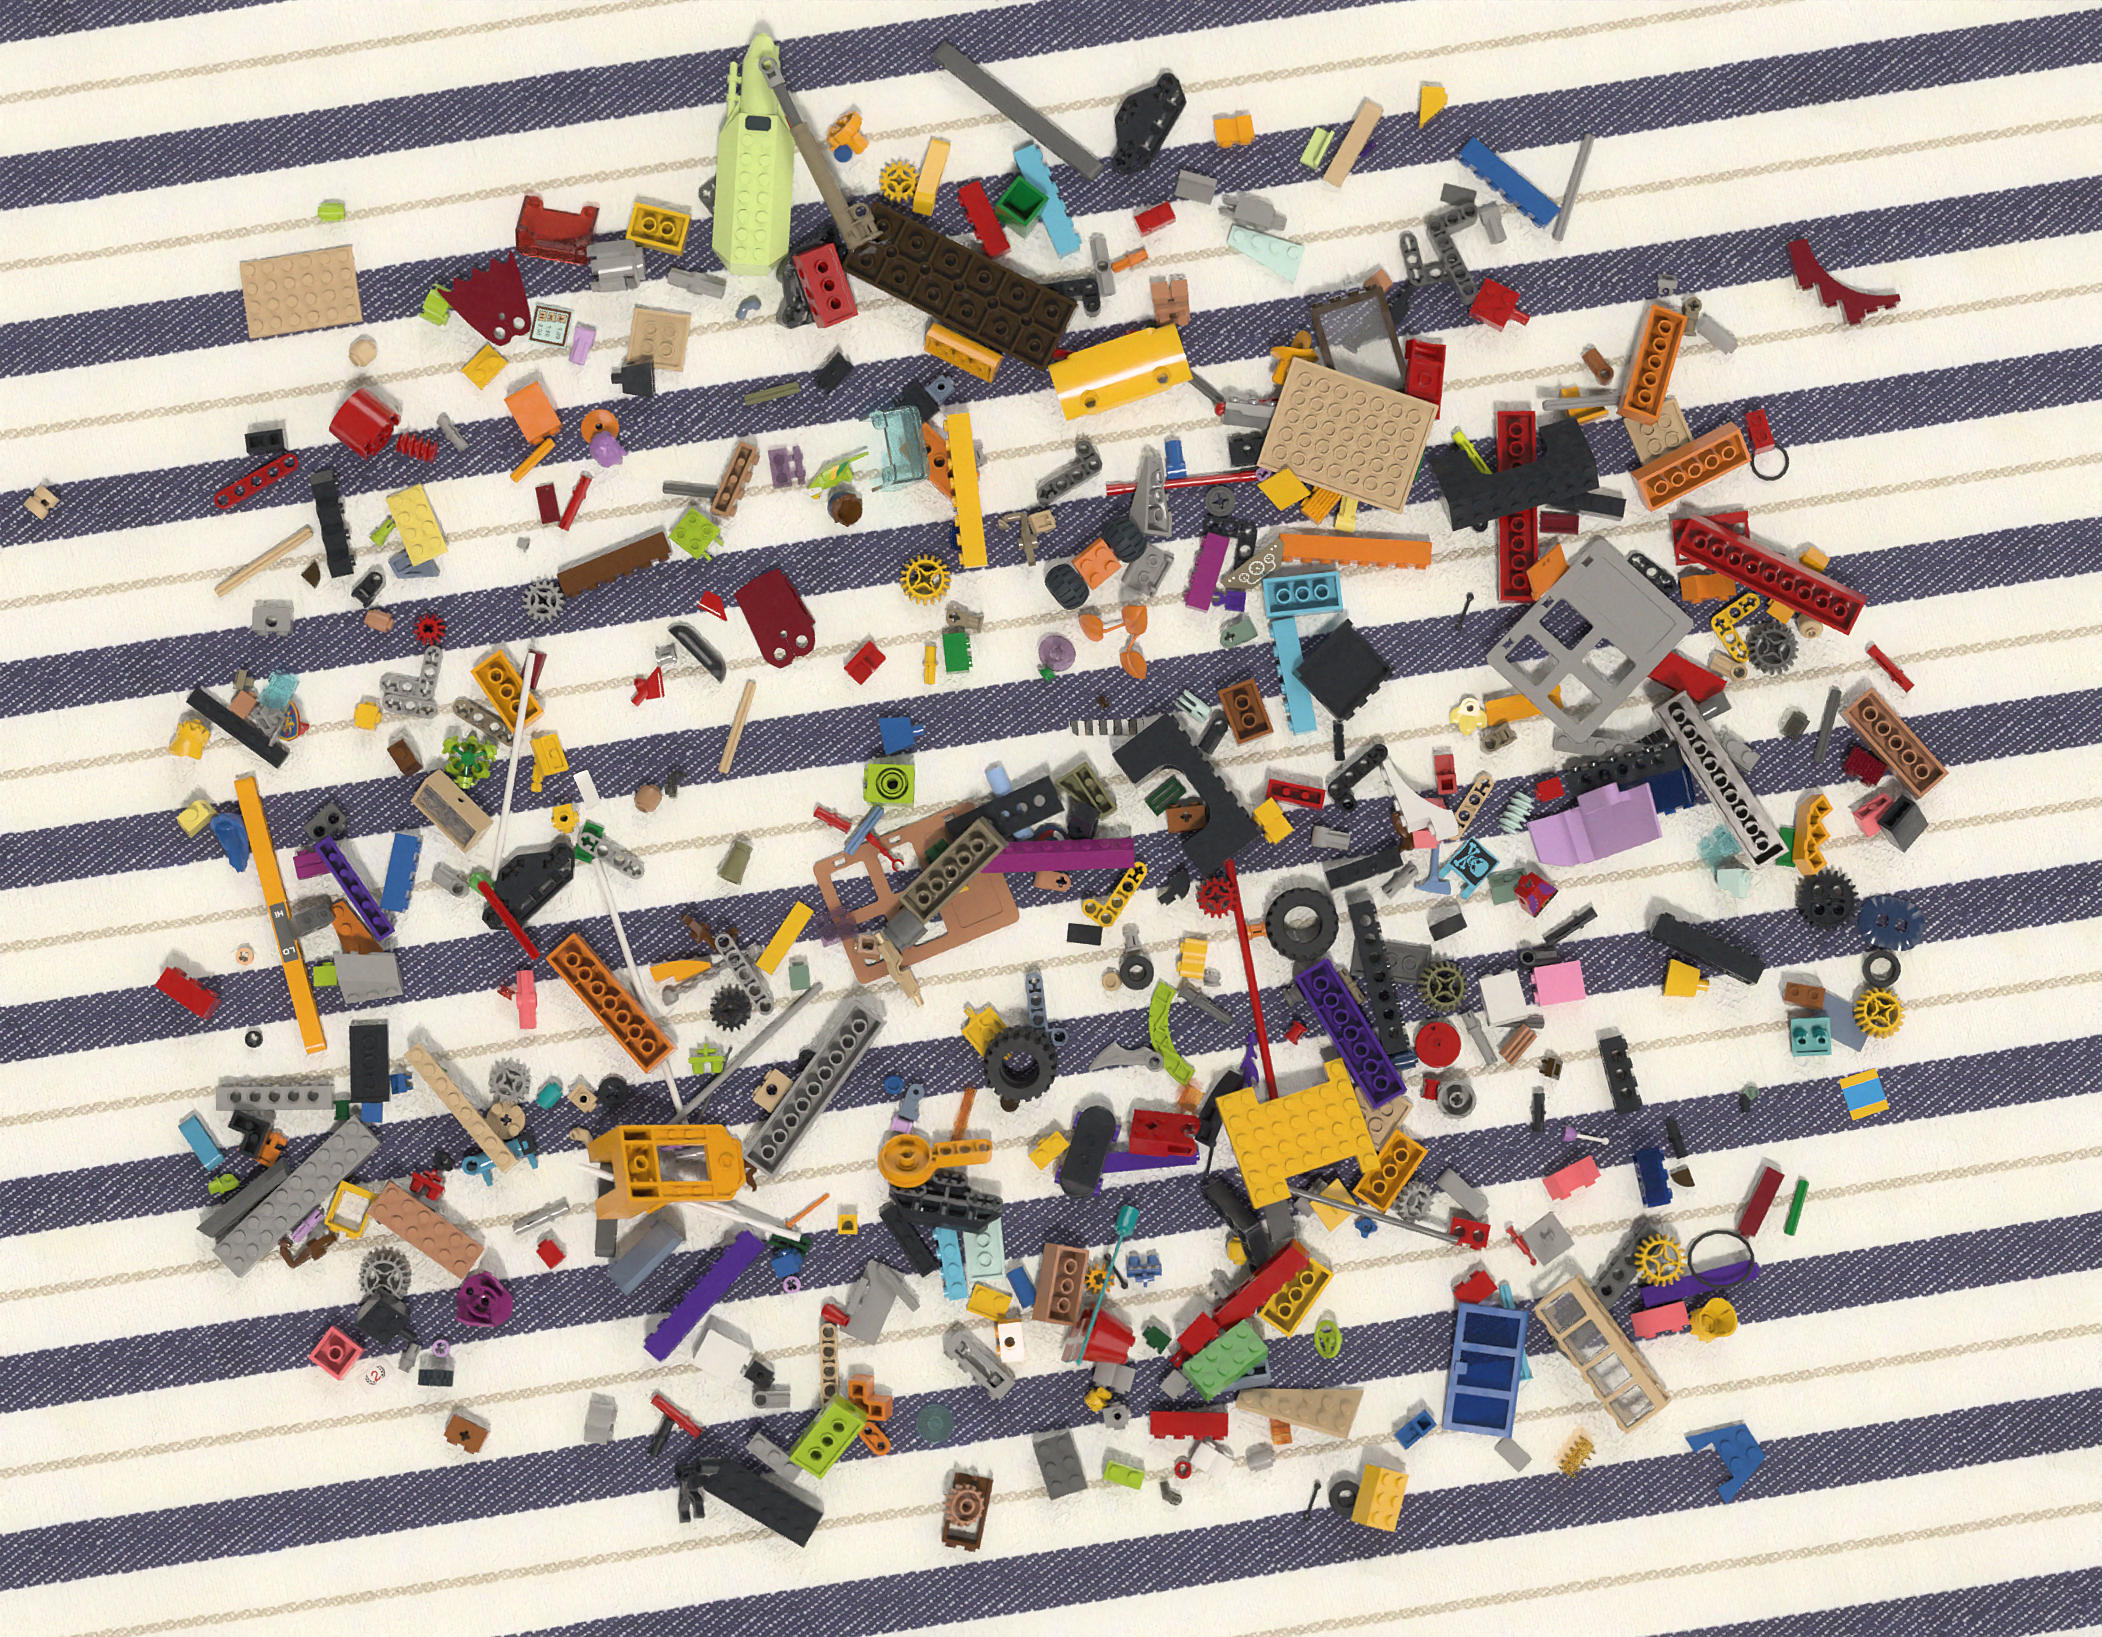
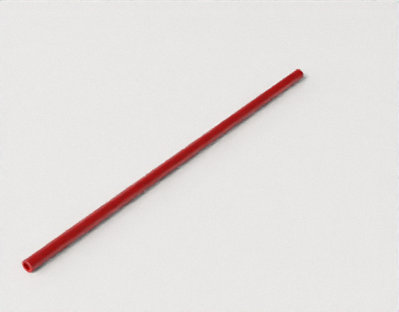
M1234 860L1225 865L1227 880L1231 882L1229 887H1236L1233 893L1239 895V897L1234 898V901L1238 902V905L1233 904L1234 916L1269 1101H1272L1279 1097Z

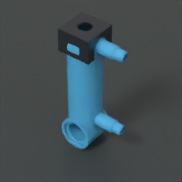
M532 1133L506 1143L518 1159L527 1156L532 1169L538 1168L534 1153L539 1151ZM485 1152L464 1159L462 1162L464 1173L471 1176L482 1173L487 1186L493 1185L489 1170L497 1166ZM474 1160L477 1163V1169L471 1172L468 1169V1164Z

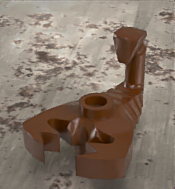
M685 913L680 920L691 929L688 935L698 944L705 941L715 952L721 955L715 945V939L708 932L711 928L703 921L701 923L695 922ZM730 927L726 933L736 943L739 931L735 927ZM729 940L723 946H727Z
M333 1232L331 1235L327 1234L318 1240L316 1238L309 1240L306 1243L307 1247L299 1254L295 1261L287 1251L293 1245L288 1238H285L278 1243L281 1246L279 1253L290 1268L295 1269L311 1258L316 1261L326 1255L327 1251L325 1249L338 1241L339 1238Z

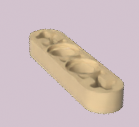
M1483 775L1477 779L1454 815L1456 821L1464 825V828L1459 826V835L1447 839L1456 841L1462 836L1494 786V781L1490 776ZM1487 779L1490 787L1483 789L1482 793H1485V796L1480 792L1474 791L1475 788L1479 790L1482 786L1480 780L1485 781ZM1471 795H1477L1480 798L1478 805H1472L1469 802ZM1461 811H1467L1469 813V819L1467 821H1461L1459 819V813Z

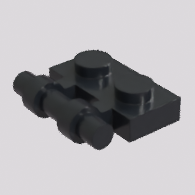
M917 381L902 392V395L905 397L903 402L898 398L892 401L897 413H901L906 419V424L915 431L921 427L917 422L918 419L922 418L927 423L940 412V409ZM909 405L916 411L914 415H911L906 409Z

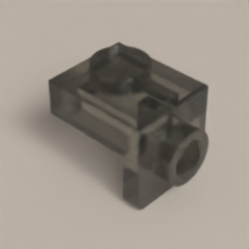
M682 770L671 771V774L667 775V784H664L665 795H669L670 799H678L676 780L688 779L687 774L683 773Z

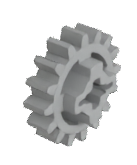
M546 580L543 581V585H540L538 581H536V587L530 585L531 591H525L528 597L523 598V601L527 603L524 609H530L527 614L529 616L534 614L533 619L535 621L540 617L541 622H544L545 618H548L551 622V616L553 615L558 618L557 611L563 612L560 605L565 604L563 600H560V598L564 597V594H558L560 588H554L553 582L547 585ZM547 589V590H550V591H547V592L545 593V592H540L539 590ZM533 595H534V596H535V603H534L533 606H532L531 601H532V597H533ZM539 595L542 598L547 599L546 601L548 602L547 604L549 605V607H547L541 602L540 598L538 597ZM556 597V605L553 607V600ZM541 610H547V611H548V613H545V614L538 613V612H540Z
M509 1063L508 1067L501 1064V1070L495 1068L496 1074H490V1078L493 1081H488V1085L492 1087L489 1089V1092L495 1093L493 1096L494 1100L500 1098V1104L504 1100L507 1101V1105H510L511 1101L518 1104V1098L524 1100L523 1094H529L527 1088L531 1087V1084L527 1081L530 1077L529 1075H524L525 1069L519 1070L518 1064L515 1068L512 1067L511 1063ZM502 1075V1080L496 1084L498 1078ZM507 1078L508 1081H510V1083L513 1085L512 1090L509 1087V1085L506 1084ZM522 1084L521 1090L517 1093V1088Z
M1415 1181L1414 1184L1409 1182L1407 1188L1402 1187V1193L1398 1192L1400 1198L1395 1200L1398 1204L1395 1210L1398 1211L1397 1215L1404 1221L1414 1223L1417 1220L1420 1222L1422 1216L1427 1217V1211L1431 1212L1429 1206L1434 1204L1431 1201L1434 1195L1431 1193L1432 1189L1423 1182Z

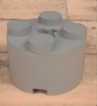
M1460 1080L1446 1083L1439 1089L1436 1096V1105L1439 1112L1452 1120H1459L1469 1116L1475 1109L1477 1102L1473 1088L1468 1083ZM1458 1095V1099H1461V1102L1454 1105L1451 1099Z

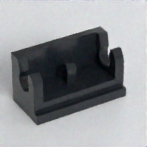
M838 351L813 379L814 384L825 394L829 395L850 373L853 366Z

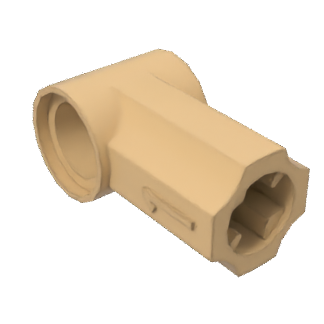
M1716 653L1709 666L1710 669L1728 677L1734 683H1742L1748 674V669L1745 665L1738 664L1719 653ZM1740 669L1743 671L1744 676L1737 678L1733 671Z

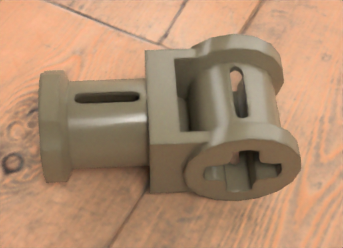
M1696 297L1689 298L1682 305L1683 315L1688 317L1683 336H1696V321L1702 308L1701 300ZM1691 303H1693V307H1696L1693 311L1689 307Z
M951 609L947 612L946 622L949 626L970 628L981 633L984 616H972L958 609ZM954 613H956L957 617L960 618V620H956L955 623H953L952 619L949 618V616H953Z

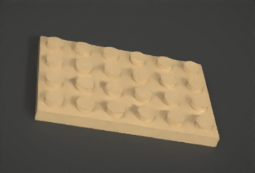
M352 246L239 264L249 337L251 339L363 321Z

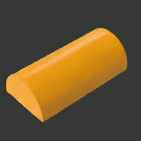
M935 322L926 335L924 351L992 383L1001 365L1003 355Z
M500 649L470 672L512 734H514L523 680L503 650ZM530 690L523 730L534 724L545 714Z
M1396 1129L1377 1156L1381 1167L1366 1172L1352 1193L1381 1214H1385L1428 1150Z

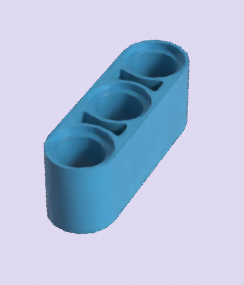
M192 1115L178 1125L179 1130L208 1171H211L226 1160L195 1115Z

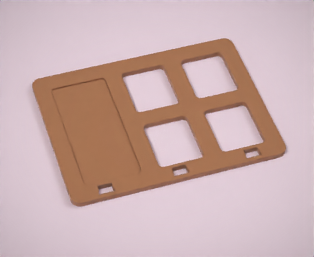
M965 802L877 838V840L886 850L910 842L924 872L930 866L924 858L927 856L925 851L942 838L945 839L949 846L953 844L943 817L955 813V817H958L976 807L971 802ZM900 835L901 841L890 845L888 839ZM869 842L860 845L852 856L843 852L815 864L813 868L814 875L856 978L861 984H868L889 975L886 961L868 967L863 958H857V953L853 952L856 939L853 935L852 927L879 915H885L889 921L899 912L900 907L904 906L897 898L902 892L897 894L891 892L878 860V854L881 853L880 850ZM844 858L846 864L835 868L833 862ZM864 862L877 893L878 901L853 912L845 913L830 875L855 863ZM980 872L966 885L969 887L968 890L959 892L940 910L948 931L947 935L919 947L913 945L910 949L907 947L903 952L900 951L903 961L899 965V970L1016 923L1020 915L1003 873Z

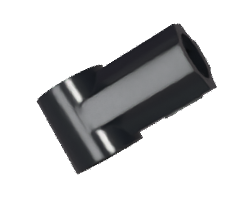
M1222 717L1214 719L1198 747L1212 755L1224 735L1228 732L1227 720ZM1217 722L1225 724L1226 727L1223 731L1215 730L1214 726Z
M1554 947L1536 950L1527 948L1521 951L1517 959L1518 967L1524 971L1534 967L1557 964V954ZM1523 957H1529L1531 962H1525Z

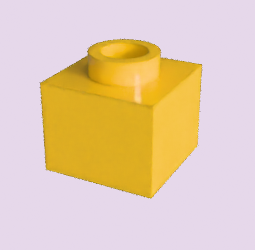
M838 1215V1234H858V1215ZM846 1221L852 1222L851 1228L845 1227Z

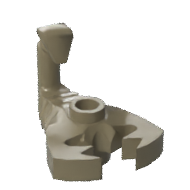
M1023 512L1012 513L1002 517V520L999 519L998 528L1001 531L1010 529L1008 522L1022 520L1021 538H1018L1019 549H1024L1028 566H1036L1033 549L1039 548L1037 535L1030 534L1027 514Z

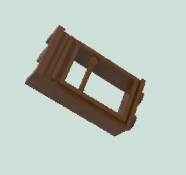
M955 1472L953 1489H956V1484L963 1485L965 1483L969 1486H974L977 1491L981 1492L980 1496L985 1497L977 1540L948 1534L951 1520L946 1519L941 1541L945 1543L946 1547L956 1548L959 1545L964 1546L965 1551L975 1552L976 1549L980 1550L994 1479Z

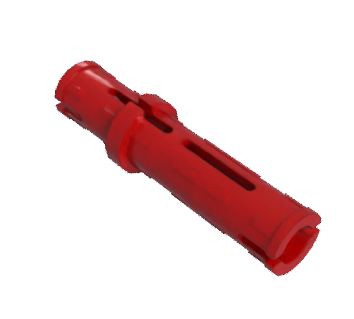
M581 475L576 489L572 491L573 495L558 525L559 528L569 532L583 499H586L585 494L592 479Z
M1876 644L1866 652L1891 677L1890 680L1892 682L1895 681L1905 693H1908L1915 686L1903 674L1904 671L1902 669L1899 670Z
M656 1394L650 1402L678 1424V1428H683L695 1439L702 1433L703 1429L690 1420V1416H685L660 1396V1394Z

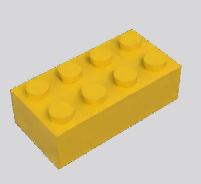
M1311 1257L1309 1265L1303 1270L1300 1269L1292 1281L1284 1283L1282 1289L1277 1294L1273 1293L1258 1313L1260 1318L1288 1338L1293 1335L1335 1275Z

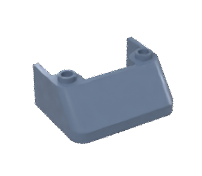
M666 1219L661 1221L655 1220L649 1226L651 1230L618 1262L614 1260L607 1267L609 1270L607 1274L626 1296H632L634 1294L633 1290L680 1244L687 1242Z

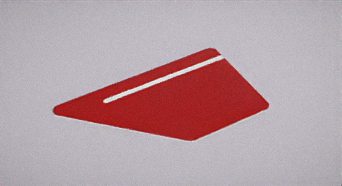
M706 590L698 607L724 621H728L721 597Z
M657 666L646 680L649 692L646 697L647 700L665 697L661 667Z

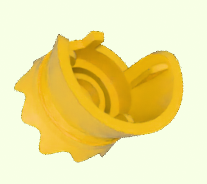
M194 719L193 722L186 720L183 724L178 722L176 737L166 751L178 757L186 755L200 760L203 755V748H205L212 734L209 733V730L198 719Z
M1713 1298L1703 1308H1698L1689 1313L1692 1316L1689 1320L1692 1326L1690 1334L1697 1335L1698 1340L1706 1341V1344L1717 1337L1731 1336L1736 1331L1738 1324L1736 1312L1732 1305L1722 1298Z

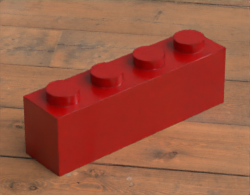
M979 180L959 189V196L956 198L960 207L964 206L967 211L965 217L968 223H972L975 228L973 234L976 240H981L982 242L981 250L983 255L991 260H995L1010 253L1011 247Z
M1150 1411V1435H1154V1439H1166V1435H1173V1439H1185V1436H1193V1440H1204V1436H1212V1440H1224V1437H1228L1229 1413Z

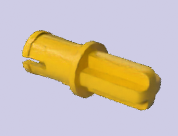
M925 646V663H923L924 684L933 685L935 684V673L938 666L936 664L937 647Z

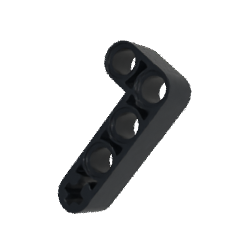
M1093 278L1040 284L1074 302L1083 301L1084 312L1090 318L1097 317L1101 312L1099 287L1097 281ZM1090 285L1095 289L1092 292H1088L1085 288ZM1069 288H1074L1076 290V292L1072 295L1068 294L1066 291ZM1027 296L1028 301L1035 302L1036 299ZM1089 304H1096L1098 306L1095 310L1087 308Z
M1374 745L1328 785L1326 790L1328 797L1343 814H1351L1355 811L1357 801L1349 790L1387 758L1388 749L1385 745ZM1376 749L1378 751L1382 750L1383 757H1376L1374 759L1376 764H1374L1371 758L1375 755ZM1367 761L1370 768L1364 771L1360 768L1359 763ZM1346 774H1353L1355 781L1348 783L1345 780ZM1332 786H1338L1341 790V793L1339 795H1333L1330 792V788ZM1345 800H1350L1353 803L1351 810L1343 807Z

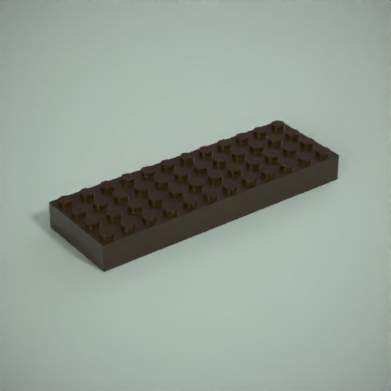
M875 201L871 207V212L875 218L874 223L878 231H882L883 234L850 250L842 265L843 271L1045 374L1079 308L1078 303ZM1027 296L1036 299L1035 302L1028 301Z

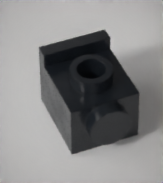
M757 1360L752 1363L744 1375L745 1378L762 1389H765V1387L770 1388L775 1381L773 1377L775 1373ZM759 1372H762L764 1374V1378L762 1380H759L757 1378V1374Z

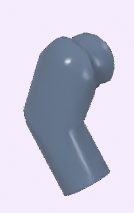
M753 297L743 301L735 317L744 321L749 310L760 309L761 302Z

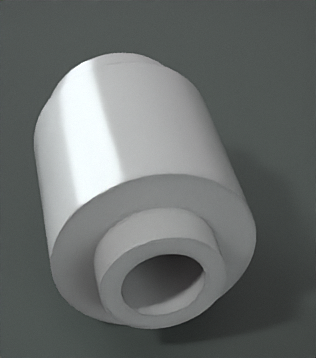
M1268 1448L1250 1453V1456L1246 1457L1251 1472L1274 1467L1273 1462H1276L1273 1451H1268Z

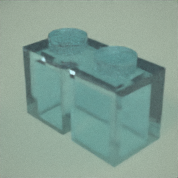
M276 669L269 676L268 682L270 683L268 688H264L261 691L259 703L267 706L269 709L279 708L284 713L300 681Z

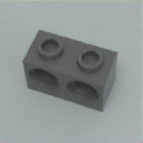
M331 802L309 821L303 829L317 843L327 835H330L333 839L332 836L336 832H342L348 826L346 823L350 820ZM338 814L339 821L336 824H331V816ZM319 827H323L325 830L324 835L321 837L316 836V830Z
M325 903L295 915L286 924L294 940H297L328 927L335 918L328 904Z

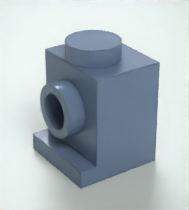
M940 375L932 384L925 388V392L939 406L955 392L953 387L955 383L948 375L946 377ZM942 384L945 388L944 390H939L938 386Z

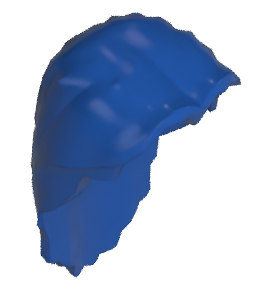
M230 812L220 813L217 817H212L210 821L211 829L217 835L222 847L226 851L229 864L236 869L237 873L245 872L249 859V839L243 818L237 813Z

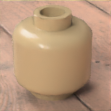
M359 339L349 348L348 357L355 366L366 367L376 358L377 353L375 349L377 347L371 340Z
M1804 614L1799 616L1798 628L1801 636L1812 639L1822 634L1824 630L1823 623Z

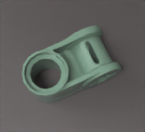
M1247 618L1224 630L1220 637V643L1224 648L1231 649L1254 639L1258 634L1250 618ZM1226 635L1233 637L1232 642L1225 640Z

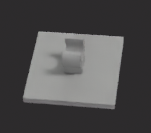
M1550 1213L1522 1234V1238L1543 1267L1575 1244L1553 1213Z

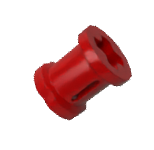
M1294 1020L1293 1026L1283 1036L1297 1046L1300 1037L1304 1032L1307 1033L1308 1030Z
M1424 1079L1425 1087L1421 1098L1437 1101L1438 1085L1441 1082Z

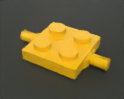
M969 1006L967 1007L969 1012L966 1009L963 1012L970 1018V1022L961 1033L984 1058L989 1041L994 1039L996 1033H1003L1004 1028H1007V1026L990 1006L977 1015Z

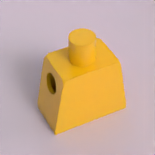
M1670 959L1662 996L1693 998L1696 996L1697 990L1707 992L1710 981L1699 978V969Z

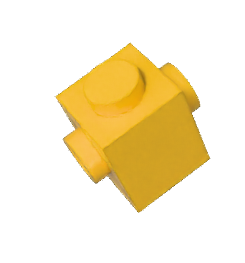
M365 701V704L359 703L358 708L354 710L353 718L356 719L354 726L360 729L376 731L378 723L380 724L382 721L383 713L380 712L381 709L376 707V703Z

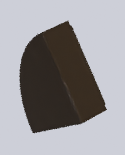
M313 562L301 576L315 589L319 585L321 573L318 565Z
M1689 1168L1670 1174L1672 1180L1680 1186H1695Z

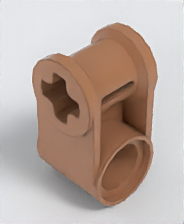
M1036 871L1033 887L1066 891L1071 886V880L1066 874L1054 871ZM1064 877L1067 884L1060 887L1057 880H1061Z

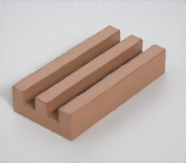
M1522 1024L1498 1053L1513 1066L1538 1036L1528 1026Z

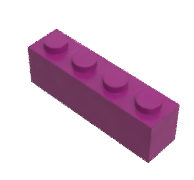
M1208 532L1207 537L1203 536L1200 545L1203 551L1201 555L1197 554L1194 564L1198 567L1196 573H1191L1189 580L1192 586L1190 591L1186 590L1183 599L1186 602V608L1208 613L1230 542L1229 538Z

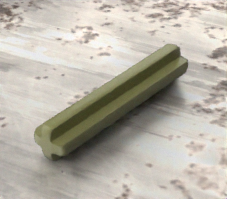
M793 382L747 394L744 396L745 403L749 406L800 392L798 382Z

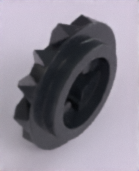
M609 1077L599 1085V1100L607 1107L617 1108L628 1099L629 1089L627 1084L620 1078ZM608 1086L613 1089L619 1088V1091H617L619 1099L614 1096L608 1097L610 1094Z

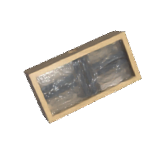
M440 769L424 780L411 799V802L464 854L479 844L494 823Z

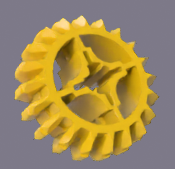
M924 554V560H921L920 555H917L918 562L915 563L914 559L911 558L912 566L905 564L904 567L908 571H901V574L906 576L900 578V582L906 583L901 585V589H908L904 592V595L912 594L909 600L912 602L917 598V605L920 604L921 600H923L924 606H927V600H930L931 605H934V598L940 602V594L946 597L947 593L943 589L950 590V586L945 584L951 582V578H945L950 575V571L944 572L947 565L944 564L940 567L942 560L938 559L935 563L934 555H932L930 560H928L927 554ZM920 566H931L936 570L925 572ZM915 570L919 578L915 582V584L911 586L910 577L913 571ZM921 574L923 575V577L925 576V578L931 577V579H929L930 586L925 582L920 583V581H922ZM940 574L941 584L936 590L932 582ZM926 588L931 594L922 595L915 591Z
M1874 987L1872 991L1868 989L1865 991V994L1859 996L1860 1000L1855 1002L1858 1007H1855L1853 1011L1858 1013L1854 1016V1019H1859L1856 1026H1863L1861 1032L1867 1030V1036L1870 1037L1874 1034V1039H1878L1880 1036L1882 1039H1885L1887 1035L1891 1037L1894 1035V1032L1900 1031L1898 1026H1903L1904 1023L1901 1019H1904L1906 1016L1901 1014V1012L1905 1011V1008L1900 1007V1004L1903 1003L1902 1000H1896L1898 994L1892 996V990L1889 989L1885 992L1884 987H1881L1879 990L1877 987ZM1877 999L1885 1001L1888 1005H1883L1880 1002V1000L1877 1001ZM1869 1003L1870 1015L1867 1016V1005ZM1879 1010H1880V1011L1885 1010V1012H1883L1880 1016H1879V1015H1877V1016H1875V1017L1873 1016V1015L1877 1014V1012H1878ZM1890 1011H1892V1021H1891V1023L1889 1022V1021H1890V1019H1889V1012H1890ZM1875 1020L1882 1028L1875 1026L1871 1021Z
M1656 1234V1240L1652 1236H1648L1650 1243L1642 1240L1645 1247L1638 1246L1637 1249L1642 1252L1641 1254L1635 1253L1634 1255L1635 1257H1640V1261H1634V1264H1641V1267L1637 1268L1636 1271H1644L1640 1276L1642 1279L1649 1276L1646 1281L1647 1283H1651L1654 1279V1286H1658L1659 1280L1662 1286H1666V1280L1669 1284H1673L1672 1277L1675 1280L1680 1279L1677 1272L1684 1274L1680 1266L1687 1267L1686 1263H1681V1260L1687 1259V1256H1681L1680 1254L1685 1251V1248L1678 1250L1681 1242L1678 1241L1673 1244L1675 1237H1671L1667 1241V1234L1663 1235L1662 1240L1660 1234ZM1661 1244L1655 1255L1647 1254L1652 1246ZM1667 1246L1673 1250L1676 1260L1670 1259L1667 1256ZM1660 1255H1662V1258L1667 1261H1670V1263L1664 1262L1661 1263L1662 1265L1660 1266L1659 1262L1655 1259H1652V1257L1657 1258L1660 1257ZM1646 1260L1654 1263L1655 1275L1647 1268ZM1665 1266H1674L1669 1274L1661 1276Z

